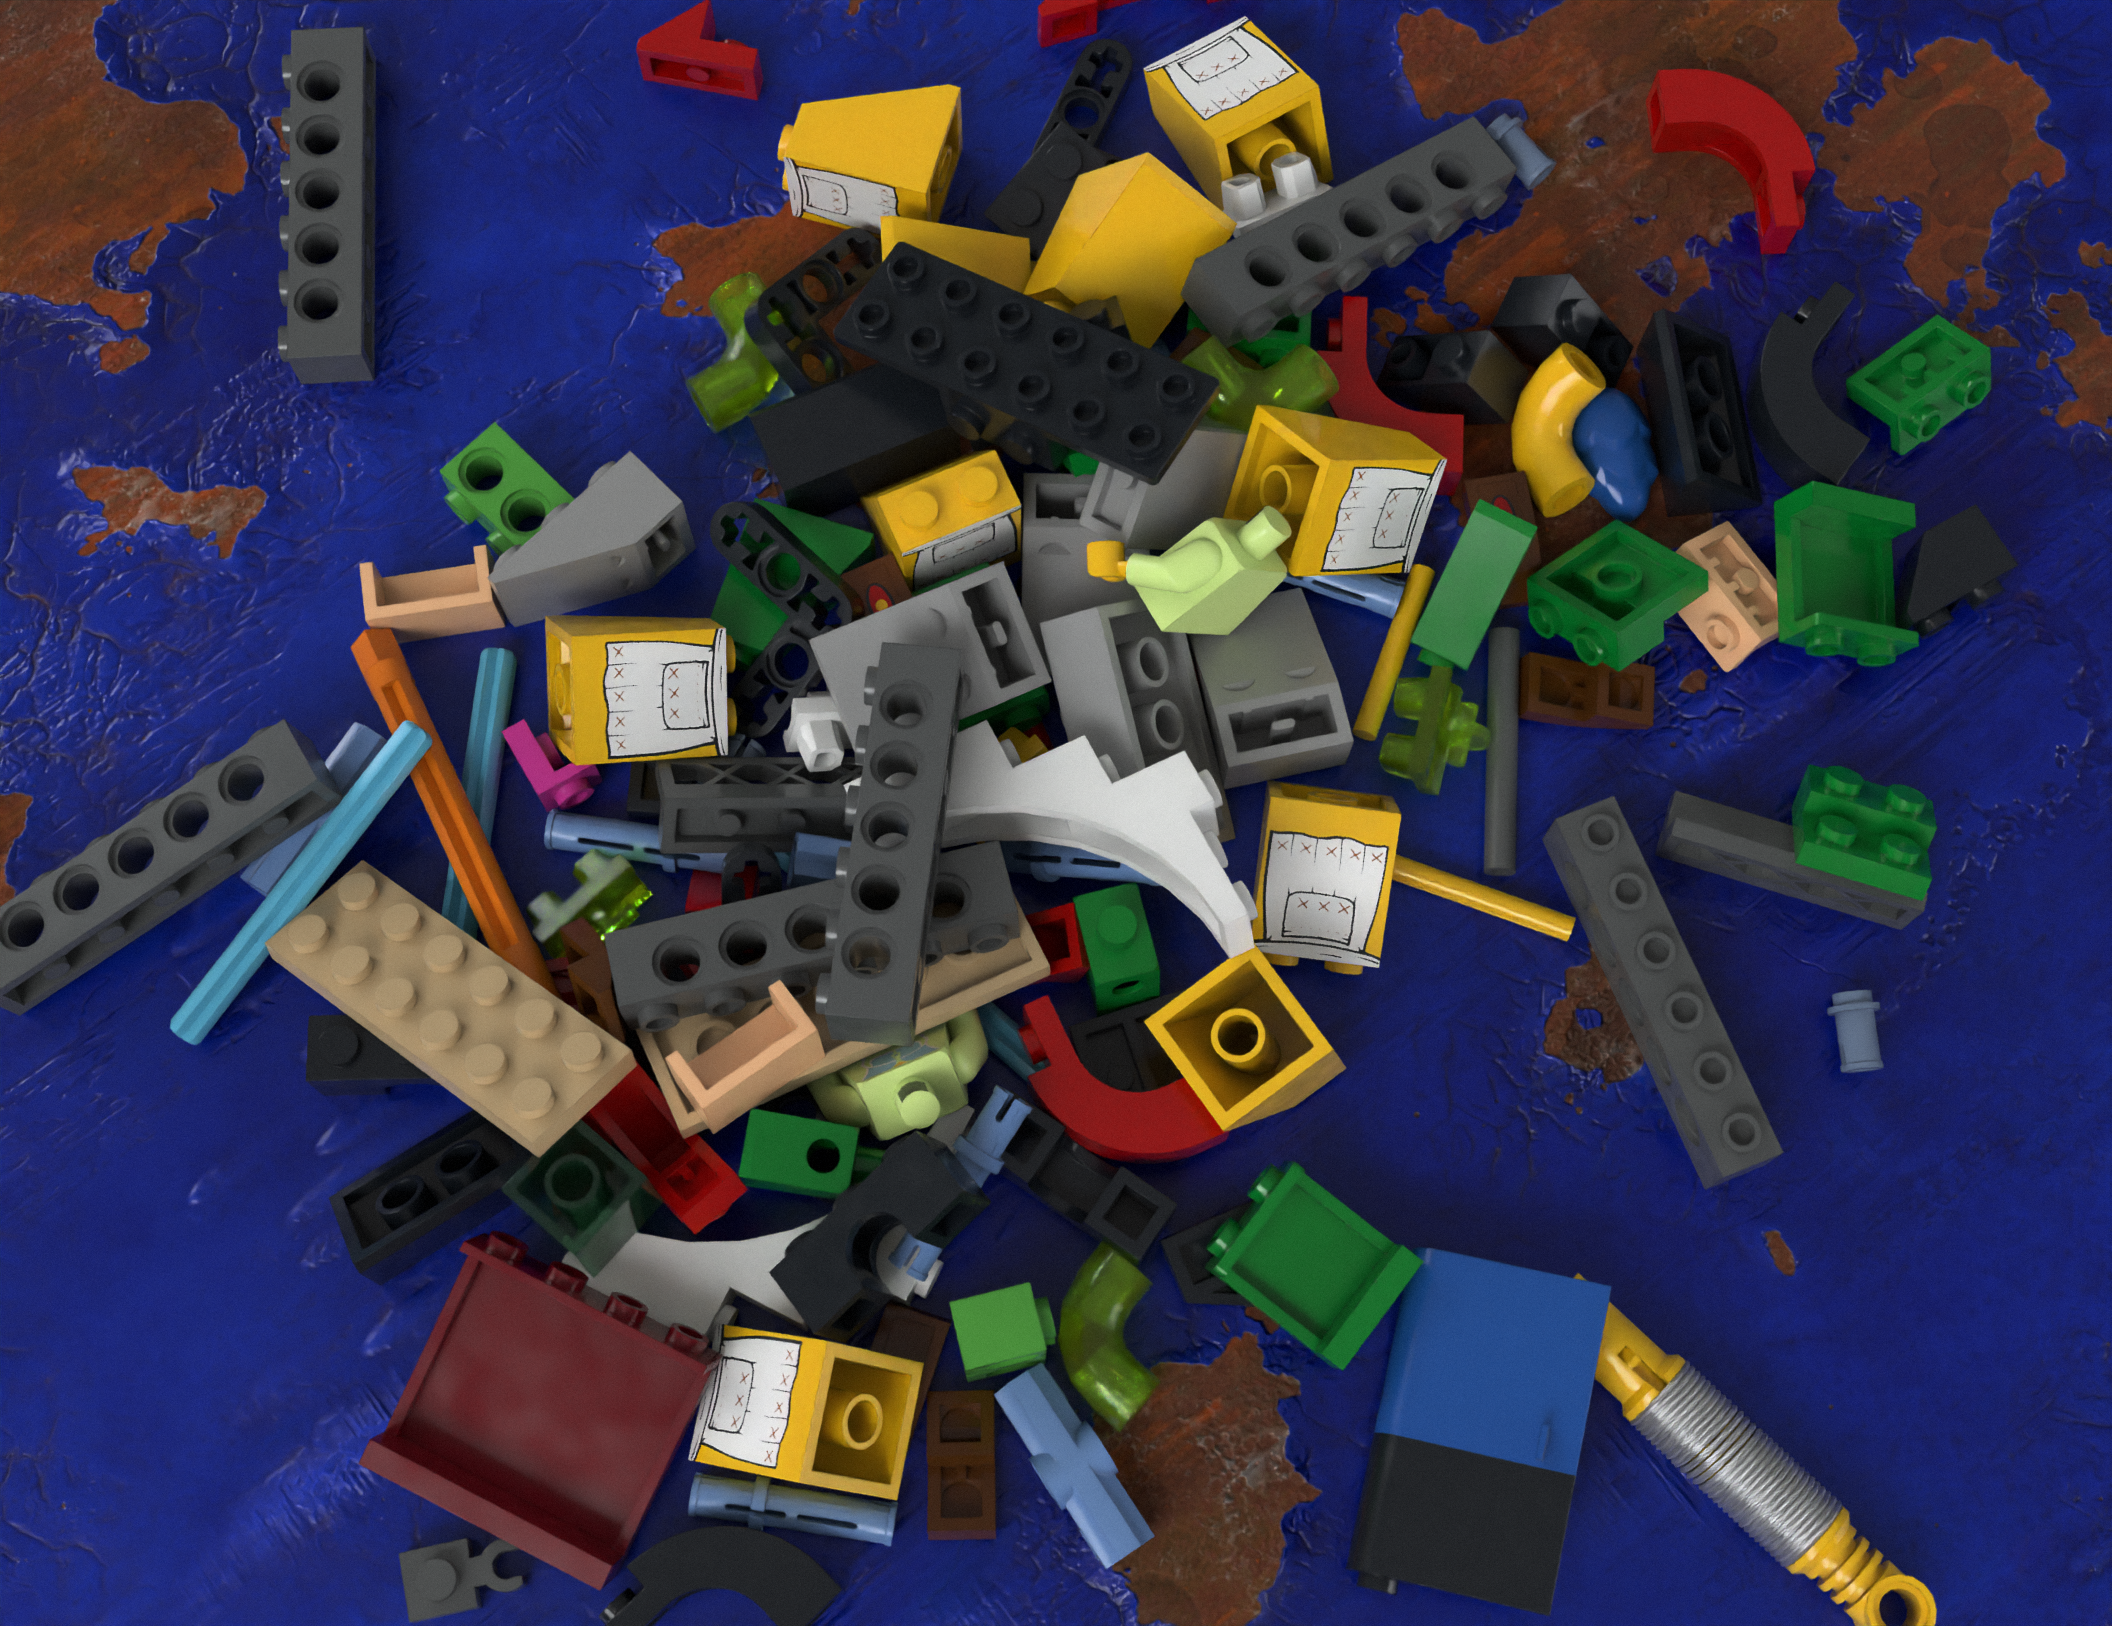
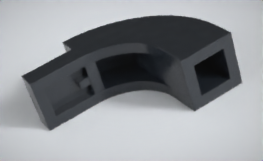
M1836 281L1821 300L1811 294L1793 319L1782 311L1780 312L1758 349L1748 376L1746 407L1754 439L1768 464L1794 490L1811 481L1837 486L1870 441L1869 437L1840 419L1824 404L1818 395L1813 381L1812 362L1814 354L1838 324L1855 296L1854 293Z
M705 1527L680 1533L661 1541L628 1564L626 1567L642 1583L644 1588L637 1595L630 1588H627L601 1612L599 1619L605 1626H654L675 1605L685 1598L706 1590L728 1589L741 1593L754 1601L777 1626H811L846 1591L814 1558L779 1537L745 1527Z

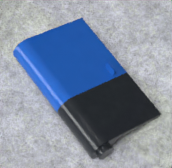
M1415 1247L1411 1252L1424 1262L1403 1289L1345 1569L1359 1573L1356 1583L1357 1587L1397 1596L1399 1583L1406 1585L1416 1584L1550 1616L1612 1286L1444 1250Z

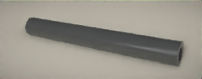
M1511 627L1493 628L1489 630L1484 873L1491 876H1510L1516 873L1520 631Z

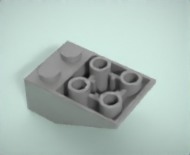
M629 451L617 463L610 461L601 466L591 477L588 488L570 504L562 503L550 511L541 524V530L523 546L517 544L506 550L498 558L493 572L487 578L509 622L514 627L543 620L545 616L561 615L651 589L695 550L696 546L683 501Z
M1024 473L1021 607L1049 675L1052 674L1045 656V645L1039 623L1098 606L1141 598L1136 588L1128 584L1126 579L1120 582H1108L1100 577L1091 576L1088 573L1087 544L1095 541H1111L1078 524L1095 474H1083L1076 478L1073 474ZM1125 548V561H1128L1133 553L1150 555V549Z
M1003 561L809 640L854 752L858 726H869L872 706L864 704L865 676L868 666L878 667L882 642L961 649L965 682L959 720L1051 682ZM908 713L898 717L894 722L901 725H912L923 717L918 714Z
M1302 588L1269 594L1229 635L1186 633L1224 789L1346 764L1354 740L1336 674Z

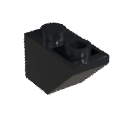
M1571 274L1514 277L1490 326L1523 363L1537 369L1562 343H1569L1575 346L1598 367L1604 376L1606 387L1615 388L1634 348Z
M1489 330L1396 336L1387 354L1376 385L1385 396L1428 413L1464 415V425L1508 424L1529 371Z
M1976 504L1925 531L1906 554L1895 604L1896 628L1918 632L1922 640L1927 639L1954 621L1952 612L1969 604L1973 611H1977L1996 600L2006 591L2001 583L2018 564Z

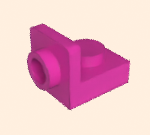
M524 719L501 731L547 813L558 806L560 809L565 810L581 804L593 794V787L602 782L595 764L575 766L571 762L564 766L565 764L548 734L544 732L534 737Z

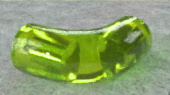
M747 272L739 274L720 285L713 292L708 301V307L724 331L727 339L726 350L722 357L713 365L685 380L687 389L698 411L715 434L742 420L769 398L780 377L745 329L744 314L746 308L767 289L758 273ZM776 311L767 316L774 326L783 322L781 315Z
M1212 334L1179 361L1219 380L1221 391L1205 415L1213 422L1245 432H1249L1257 405H1270L1314 413L1339 390L1338 381L1328 364L1319 354L1304 344L1296 345L1274 365L1262 370H1252L1242 366L1235 360L1215 334Z
M1101 1241L1078 1270L1061 1302L1057 1342L1068 1380L1090 1408L1120 1433L1140 1411L1162 1381L1136 1359L1128 1349L1124 1337L1125 1322L1130 1312L1153 1284L1118 1252Z

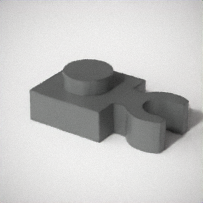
M464 1538L399 1553L409 1623H417L482 1608L480 1587L488 1586L495 1591L506 1593L521 1590L528 1585L526 1576H513L512 1578L504 1579L497 1570V1562L503 1554L520 1549L499 1539L489 1544L481 1556L474 1557L472 1540Z

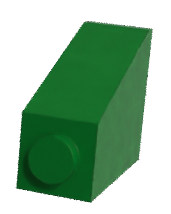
M758 498L754 499V502L769 510L839 576L876 560L877 555L873 533ZM748 518L739 541H752L764 550L772 543H758L747 533L746 527L750 521ZM789 553L782 554L775 563V578L780 586L785 589H792L797 584L801 571L799 563ZM730 563L710 619L725 627L726 635H731L733 638L736 654L734 670L747 672L789 616ZM812 592L800 600L802 603L803 600L816 599L828 612L839 602H823ZM796 643L790 644L785 649L783 658L797 645Z
M1478 500L1410 640L1412 645L1421 648L1416 660L1449 676L1455 666L1465 671L1469 669L1536 536L1537 526L1486 501Z

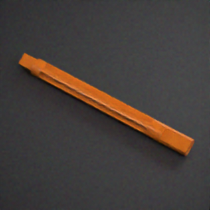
M391 628L364 630L350 648L391 734H394L402 722L409 720L424 729L433 740L431 747L410 772V776L489 949L563 1001L417 690L414 677Z

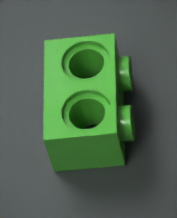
M495 422L439 470L449 490V493L444 497L447 505L467 525L477 520L490 533L485 540L499 557L514 545L520 544L523 546L541 530L540 526L530 532L518 531L517 527L522 520L530 516L545 518L558 505L562 503L570 504L575 500ZM496 475L502 477L500 483L493 489L486 491L475 489L479 481L487 476Z
M1030 1282L949 1302L968 1383L1033 1367L1041 1362L1045 1364L1046 1346L1055 1344L1054 1337H1056V1331L1047 1296L1034 1299Z

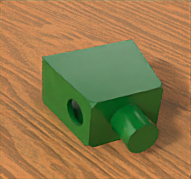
M1132 882L1072 897L1068 903L1074 902L1090 968L1085 974L1096 1017L1160 997L1159 964L1137 883ZM1140 981L1131 987L1114 989L1125 982Z
M751 1108L738 1177L745 1186L836 1200L847 1188L862 1183L882 1163L881 1159L886 1150L860 1146V1128ZM817 1150H831L839 1154V1162L834 1170L826 1172L814 1170L810 1167V1159Z

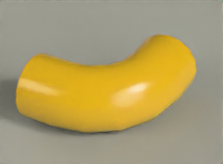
M1562 343L1536 370L1520 393L1511 424L1514 466L1517 472L1525 471L1530 498L1542 515L1547 518L1561 515L1574 508L1586 498L1595 485V479L1582 463L1573 447L1572 430L1575 420L1581 411L1605 389L1606 381L1593 361L1581 350L1569 343Z

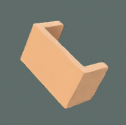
M487 545L473 547L475 564L383 578L373 561L360 563L365 621L370 629L391 628L397 643H405L504 628L503 608L487 578L493 572L495 565Z
M780 979L768 987L773 1001L772 1006L689 1063H686L677 1050L665 1057L675 1082L713 1134L825 1057L818 1029Z

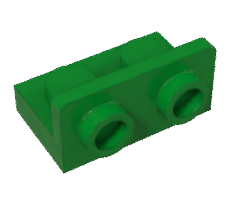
M1936 315L1846 379L1847 397L1890 426L1891 449L1902 456L1921 442L1932 439L1943 426L1965 410L1976 407L1984 400L1991 390V349L1944 318Z

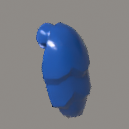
M1605 387L1576 418L1572 430L1573 447L1582 463L1595 479V485L1588 495L1597 499L1604 510L1613 518L1621 522H1632L1640 517L1645 510L1650 498L1651 486L1659 473L1656 456L1650 444L1652 430L1640 407L1628 395L1613 387Z

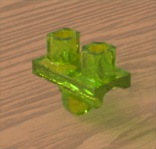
M1432 665L1429 678L1398 679L1394 695V711L1398 718L1419 720L1416 735L1387 733L1384 737L1379 761L1385 772L1412 779L1419 792L1423 794L1438 796L1446 761L1450 765L1464 767L1469 750H1485L1489 747L1491 731L1487 727L1476 723L1479 706L1471 702H1461L1463 691L1461 687L1451 682L1453 674L1451 667Z
M591 849L575 863L572 874L582 887L567 901L564 902L552 890L543 892L526 907V913L535 926L532 934L553 959L567 956L559 928L581 917L594 928L606 947L604 933L625 929L640 916L636 909L652 894L636 875L632 865L620 853L614 859H611L599 850Z

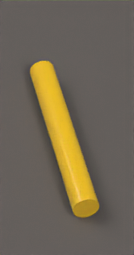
M1413 564L1410 569L1399 605L1392 619L1352 733L1361 739L1374 741L1377 738L1409 649L1410 640L1415 632L1435 576V571L1428 566Z
M1397 854L1395 856L1392 876L1394 881L1566 942L1571 935L1575 917Z

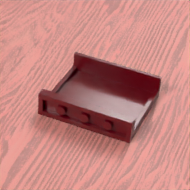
M491 1231L490 1235L486 1233L463 1241L459 1251L468 1255L386 1430L369 1440L358 1464L601 1591L619 1574L723 1355L707 1347L709 1343L708 1337L698 1330L680 1323H672L671 1327H668L646 1316L649 1308L641 1301L619 1292H612L609 1297L586 1285L589 1280L588 1276L577 1268L558 1261H552L550 1266L527 1255L528 1245L512 1235L500 1231Z

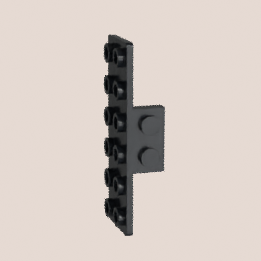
M898 242L833 330L837 343L938 388L947 416V422L961 436L970 440H978L980 437L1001 447L1008 456L1019 463L1030 465L1034 462L1054 472L1068 453V447L1145 483L1157 485L1221 391L1219 380L1213 376L905 242Z

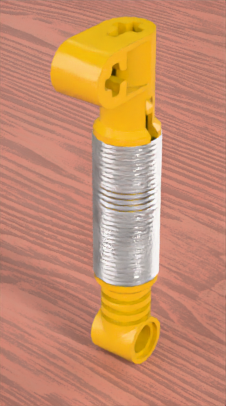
M1577 1273L1573 1277L1575 1279L1587 1281L1579 1273ZM1609 1302L1595 1379L1622 1403L1623 1416L1630 1422L1631 1426H1635L1636 1430H1640L1641 1435H1646V1440H1651V1445H1656V1449L1661 1450V1454H1666V1458L1671 1459V1463L1675 1467H1680L1681 1473H1686L1688 1479H1693V1484H1699V1489L1703 1493H1707L1708 1498H1713V1503H1718V1507L1723 1508V1512L1728 1513L1729 1518H1733L1734 1522H1738L1739 1527H1744V1531L1749 1532V1536L1754 1537L1755 1542H1759L1760 1547H1765V1551L1770 1552L1771 1557H1775L1776 1562H1780L1782 1567H1785L1792 1574H1805L1811 1580L1820 1576L1816 1585L1823 1592L1833 1588L1830 1598L1837 1605L1846 1601L1843 1610L1853 1619L1855 1626H1887L1881 1619L1879 1607L1881 1599L1890 1590L1899 1594L1905 1601L1907 1615L1902 1626H1934L1936 1624V1604L1933 1595L1925 1584L1912 1576L1905 1575L1889 1560L1880 1564L1884 1555L1876 1548L1867 1552L1870 1542L1864 1536L1853 1539L1857 1530L1850 1524V1512L1842 1506L1840 1501H1836L1835 1496H1831L1830 1491H1826L1824 1486H1820L1819 1481H1815L1814 1477H1810V1473L1805 1472L1804 1467H1799V1463L1794 1462V1458L1789 1457V1454L1784 1452L1783 1448H1778V1443H1773V1439L1768 1438L1767 1433H1763L1761 1428H1756V1423H1750V1418L1744 1417L1743 1411H1737V1406L1731 1405V1400H1726V1395H1721V1391L1716 1390V1386L1711 1385L1709 1380L1705 1381V1376H1700V1371H1695V1367L1690 1366L1689 1361L1686 1362L1679 1354L1667 1355Z

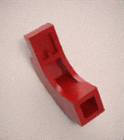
M1701 69L1658 70L1646 99L1652 152H1704L1717 156L1731 164L1744 177L1753 196L1761 255L1785 253L1797 230H1801L1804 226L1805 201L1803 193L1816 170L1808 142L1797 123L1771 96L1744 80L1727 74Z
M1343 296L1338 318H1328L1325 351L1317 350L1311 375L1312 389L1322 386L1335 418L1410 432L1445 457L1447 462L1436 495L1454 496L1463 474L1464 415L1417 412L1404 408L1385 396L1373 381L1367 364L1368 297Z
M1048 994L1023 1005V1021L1025 1026L1017 1029L1019 1039L1031 1064L1035 1065L1043 1061L1046 1067L1027 1076V1090L1037 1107L1065 1126L1068 1135L1086 1150L1121 1162L1157 1164L1188 1158L1227 1140L1231 1130L1224 1132L1185 1078L1147 1092H1128L1112 1088L1092 1076L1082 1065Z
M636 1061L637 1066L587 1113L668 1208L696 1235L707 1224L722 1217L729 1210L731 1204L743 1195L748 1188L697 1133L683 1139L665 1096Z

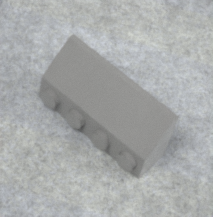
M1142 598L1098 606L1039 623L1045 645V656L1050 666L1060 706V717L1066 730L1068 742L1085 735L1097 758L1104 754L1109 755L1120 779L1185 751L1197 773L1205 769L1210 772L1221 794L1223 805L1215 808L1220 834L1217 836L1219 842L1222 843L1235 839L1236 836L1186 633L1162 632ZM1098 860V861H1105V862H1117V861H1108V860Z

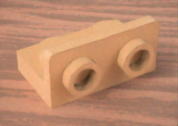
M1729 521L1685 542L1675 552L1708 571L1709 591L1677 613L1725 672L1738 667L1756 649L1779 637L1777 580Z

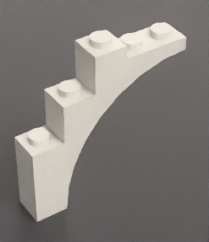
M987 720L957 733L941 848L995 840L1036 841L1080 848L1125 864L1168 889L1205 923L1230 959L1255 948L1250 923L1251 920L1258 918L1254 901L1245 884L1241 880L1231 884L1223 868L1228 866V861L1217 838L1220 834L1215 808L1223 805L1221 794L1210 772L1205 769L1197 773L1185 751L1120 779L1109 755L1104 754L1097 758L1085 735L1022 763L1011 740L1008 738L999 742ZM901 772L891 775L885 782L893 786H901L912 781L915 776ZM861 777L844 785L846 793L850 785L860 786ZM887 833L878 838L875 844L886 848L895 847L901 844L906 837L899 833Z
M966 1105L958 1111L937 1119L927 1135L945 1143L955 1155L957 1150L952 1145L959 1134L967 1136L976 1122L975 1109ZM588 1213L562 1263L575 1267L585 1273L589 1278L586 1285L609 1297L612 1292H619L641 1301L649 1308L646 1316L668 1327H671L672 1323H680L698 1330L708 1337L709 1343L707 1347L714 1340L717 1324L734 1325L739 1313V1309L732 1306L736 1295L807 1331L809 1326L769 1272L785 1257L784 1253L787 1246L797 1236L806 1231L813 1230L828 1215L793 1230L743 1241L688 1242L638 1233ZM902 1224L890 1230L880 1242L876 1255V1266L880 1278L894 1295L891 1300L910 1306L915 1294L925 1299L927 1298L941 1272L944 1262L938 1259L935 1261L928 1272L925 1282L906 1274L918 1255L920 1247H918L906 1267L903 1266L899 1269L888 1260V1256L891 1252H894L907 1231Z

